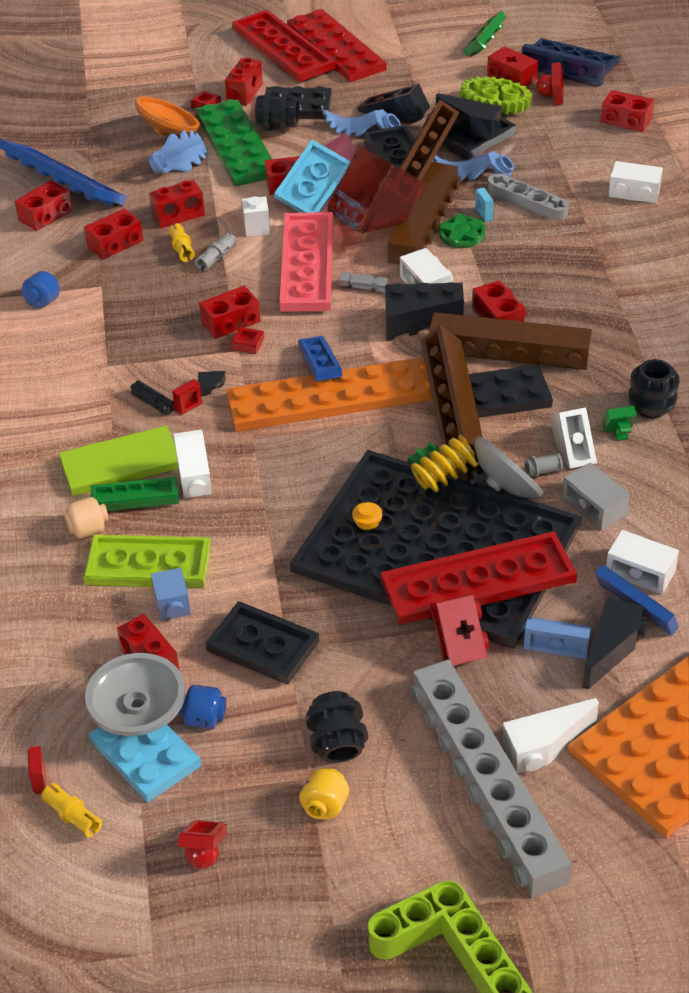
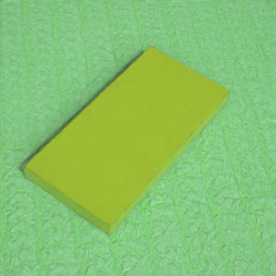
M167 425L59 452L60 461L72 496L91 492V485L134 481L178 469L175 444Z
M93 535L83 577L84 584L93 586L153 587L151 574L181 568L186 588H204L211 539L210 537Z

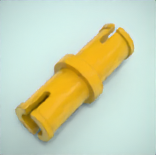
M175 223L177 229L175 230L173 225H171L168 230L172 238V246L178 252L179 258L183 262H188L187 255L190 260L195 256V252L191 247V239L184 232L183 226Z
M51 783L53 789L50 786H46L41 794V799L59 813L61 820L65 823H72L86 837H93V833L96 835L102 827V819L85 808L84 802L80 798L70 796L57 783Z

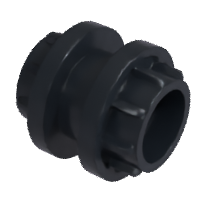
M267 90L265 95H259L256 99L255 120L257 125L264 126L265 131H272L274 125H280L281 131L288 132L290 127L298 125L299 99L291 96L289 91H283L280 98L275 97L274 91Z
M651 359L643 362L631 373V387L628 393L630 405L635 407V411L646 418H660L670 412L677 403V391L680 383L678 373L674 370V367L663 360Z
M343 691L327 692L317 696L312 701V705L305 715L306 726L313 732L310 736V745L312 751L319 754V757L323 758L326 762H347L362 753L369 735L366 725L359 722L363 718L361 703Z

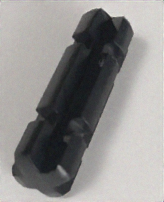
M137 380L134 384H131V394L141 398L142 401L158 409L161 413L169 415L175 410L173 400L147 386L142 381Z
M468 464L469 470H467L466 474L470 484L474 485L477 483L479 487H482L484 485L483 479L486 478V475L481 466L478 464L474 468Z

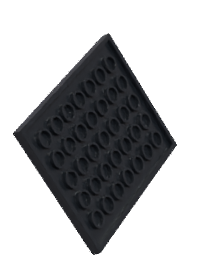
M367 450L290 562V571L391 606L381 583V572L555 531L565 552H567L581 526L582 516L502 491L497 492L493 488L486 486L479 487L477 483L471 485L469 481L461 478L454 480L449 475L446 476L447 486H444L439 481L437 482L439 490L437 493L430 487L425 490L418 483L412 472L411 464L413 463ZM370 502L381 508L382 519L377 527L365 530L359 528L354 522L352 516L353 509L361 503ZM546 590L481 605L482 618L479 619L481 630L486 632L488 640L515 649L525 631L527 619L531 620ZM461 625V627L457 628L462 631H467L466 625Z

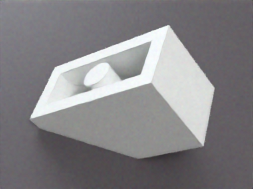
M253 196L242 199L246 237L269 235V211L266 197Z
M586 407L549 415L555 444L568 469L581 467L590 462L592 464L597 463Z
M202 429L174 434L183 498L212 494Z

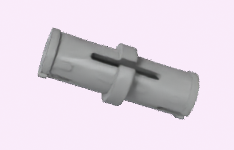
M227 232L217 242L209 244L207 250L195 259L197 268L201 271H207L215 262L223 260L225 254L236 246L237 240L235 236Z

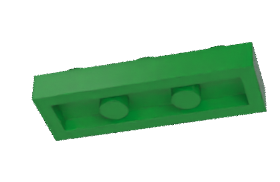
M502 10L488 19L464 47L463 51L467 56L473 52L480 53L487 46L486 43L493 39L494 34L503 27L501 23L507 16Z

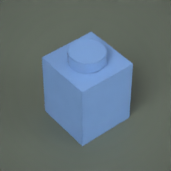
M177 568L151 574L160 620L191 615L182 569Z

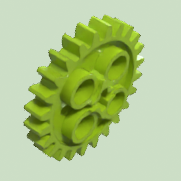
M476 76L475 79L469 78V80H464V83H461L459 97L502 106V112L508 115V112L516 114L517 111L522 113L523 110H528V107L531 105L532 93H530L529 89H526V86H520V83H512V80L496 79L495 76L492 78Z

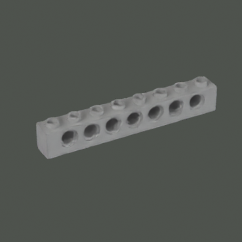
M448 659L413 671V686H410L412 698L417 705L421 704L424 709V717L430 729L434 728L437 732L438 742L443 753H449L456 776L459 779L463 778L470 801L473 805L478 804L481 809L482 820L486 829L489 832H494L500 854L504 859L508 858L510 860L517 884L521 888H526L531 899L569 884L572 863L450 660ZM527 853H533V854H536V855H535V856H531V855H528Z

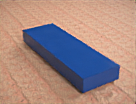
M324 336L298 340L299 350L316 381L342 377V368Z
M601 565L595 572L602 587L622 601L644 606L643 616L671 636L679 628L675 615L608 567Z

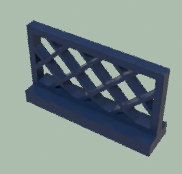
M540 38L533 45L524 44L521 53L538 61L539 72L552 75V63L560 62L564 78L601 86L604 76L620 62V56Z

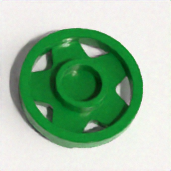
M457 214L455 217L441 223L440 238L451 247H473L485 238V226L481 219Z

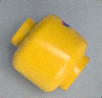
M326 768L313 771L300 792V803L309 816L315 819L331 820L337 817L349 797L347 781L335 769Z

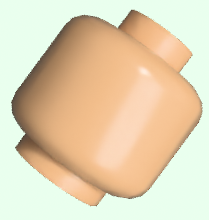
M93 497L71 502L67 507V511L63 512L69 534H74L78 539L101 534L104 531V522L109 521L105 504L99 505Z

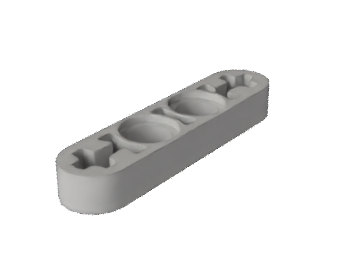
M493 174L488 178V192L492 195L553 220H563L568 216L569 203L563 198L504 174Z

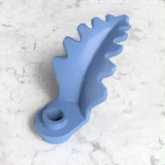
M383 109L353 118L340 117L338 114L334 115L327 110L323 111V115L326 117L325 121L330 122L329 127L331 129L337 128L335 130L337 134L345 131L344 137H348L353 133L358 137L373 125L379 126L380 129L401 126L399 119L395 115L388 114Z
M183 130L179 139L175 134H170L163 148L153 152L152 156L148 157V161L156 175L159 173L166 174L171 170L190 172L192 170L191 163L200 165L201 160L199 157L202 159L206 158L207 148L197 132L194 133L191 130L188 137L186 131Z
M495 151L476 156L468 161H447L436 155L433 159V162L458 166V176H461V181L465 177H468L469 181H473L485 169L490 167L496 174L510 176L514 169V164L506 155L500 156Z

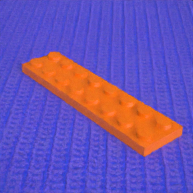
M424 356L343 369L342 377L316 381L313 375L226 388L235 432L432 400Z

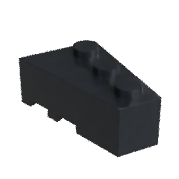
M396 283L385 285L386 342L394 340L395 335L408 333L409 336L417 334V330L429 328L434 312L464 315L463 283Z

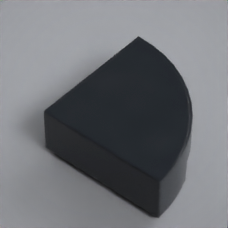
M225 371L198 372L201 396L209 395L212 390L224 385L226 380Z

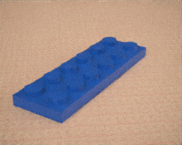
M0 138V149L6 152L5 156L17 161L21 159L20 164L32 169L36 167V172L47 177L52 175L54 182L62 185L67 183L69 185L68 189L80 194L82 192L85 193L84 197L89 200L98 202V199H100V202L113 206L114 203L124 205L127 196L32 147Z

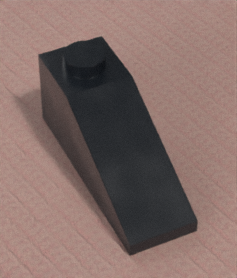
M415 84L368 97L357 109L365 114L383 109L386 113L395 115L403 123L411 120L412 122L420 121L425 117L424 114L430 108V105L420 84Z
M440 93L436 94V105L439 100H442L459 112L453 126L466 134L492 140L501 127L502 106Z
M607 597L585 665L582 688L590 689L635 650L638 637L644 639L648 620L643 619L644 606Z

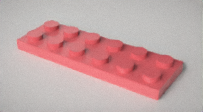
M333 212L285 213L279 302L280 312L331 311Z

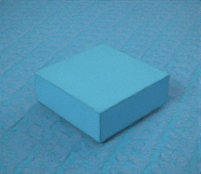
M485 188L476 189L475 210L484 222L493 221V199Z

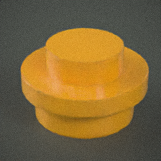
M361 503L353 509V520L361 529H373L378 526L382 519V510L374 503Z

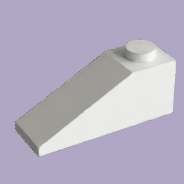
M597 698L504 722L502 745L516 772H532L549 765L568 748L569 743L594 726L597 722L599 706Z

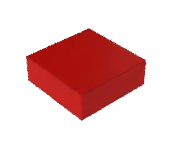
M202 91L190 101L191 108L196 109L207 104L221 103V96Z
M239 327L231 342V350L257 354L264 340V331Z
M195 379L172 390L175 412L180 416L202 404L200 383Z
M41 746L29 747V750H27L29 779L35 795L42 794L47 786L46 764Z

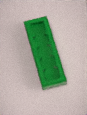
M177 476L91 485V497L95 498L99 505L105 504L107 511L179 504Z

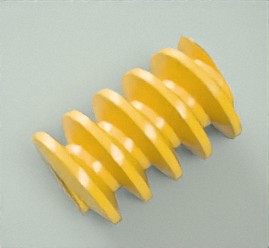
M460 434L458 435V440L455 438L449 440V446L443 444L439 447V452H430V459L422 457L420 465L417 463L411 464L412 472L422 488L427 490L430 487L436 493L439 491L438 481L444 486L448 485L447 475L457 480V469L466 474L467 462L472 467H477L472 448Z

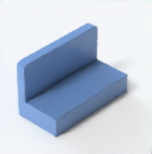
M532 617L531 620L527 619L524 649L587 659L591 627Z

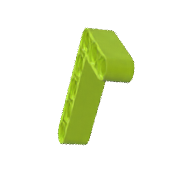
M448 880L439 882L377 912L368 922L369 949L379 959L388 960L443 934L480 993H499L498 991L503 989L513 993H533L459 883ZM443 903H452V904H454V905H453V906H445V905H443ZM420 918L422 921L414 922L411 919ZM462 931H470V932H472L473 934H471V935H464V934H462V933H460V932H462ZM385 933L390 934L391 936L384 938L378 935ZM481 960H489V961H492L493 963L487 965V964H482V963H480L479 961H481Z

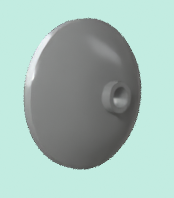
M479 435L474 439V449L478 463L488 475L485 481L494 490L499 492L503 488L508 493L517 497L532 499L540 498L544 494L540 486L493 444Z
M149 653L126 654L108 661L92 675L85 691V703L92 720L102 729L123 736L144 735L162 728L179 713L185 699V684L178 668L169 660Z

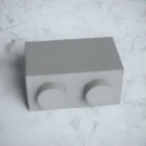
M591 462L564 477L562 498L601 531L627 516L630 494Z

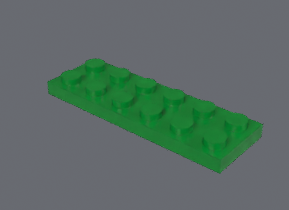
M227 100L223 103L207 104L196 108V116L234 187L266 180L265 160L272 159L240 102L238 100Z

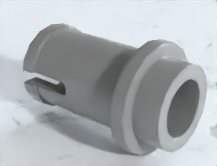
M556 453L538 458L534 455L530 456L524 462L525 472L529 476H533V478H538L540 474L561 472L563 470L561 455Z

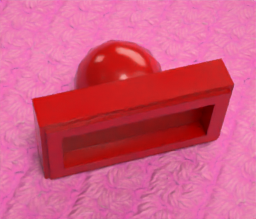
M560 62L552 63V75H543L536 83V88L540 95L547 97L553 95L555 106L563 105L564 77Z
M194 820L179 833L178 847H185V858L192 867L207 869L214 865L219 855L218 844L226 837L227 824L225 822Z

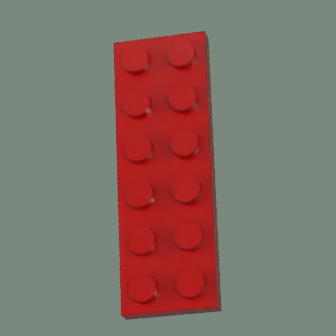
M316 9L311 13L297 15L287 20L288 26L335 60V70L347 81L353 82L387 70V63L323 9Z
M264 10L232 22V29L299 82L307 81L309 78L323 75L328 71L336 69L335 60L269 10Z
M555 531L381 572V583L399 625L432 618L430 604L443 600L473 595L474 600H478L481 606L577 582V572Z

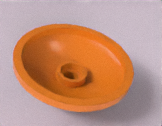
M149 96L137 97L135 101L138 113L160 135H180L183 130L189 134L191 130L196 132L200 126L199 121L192 114L170 102Z

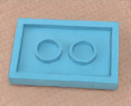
M311 140L274 193V198L299 213L322 212L351 169L352 162L318 142Z
M168 725L151 733L138 736L117 735L101 727L88 733L89 740L147 803L202 766L200 757Z

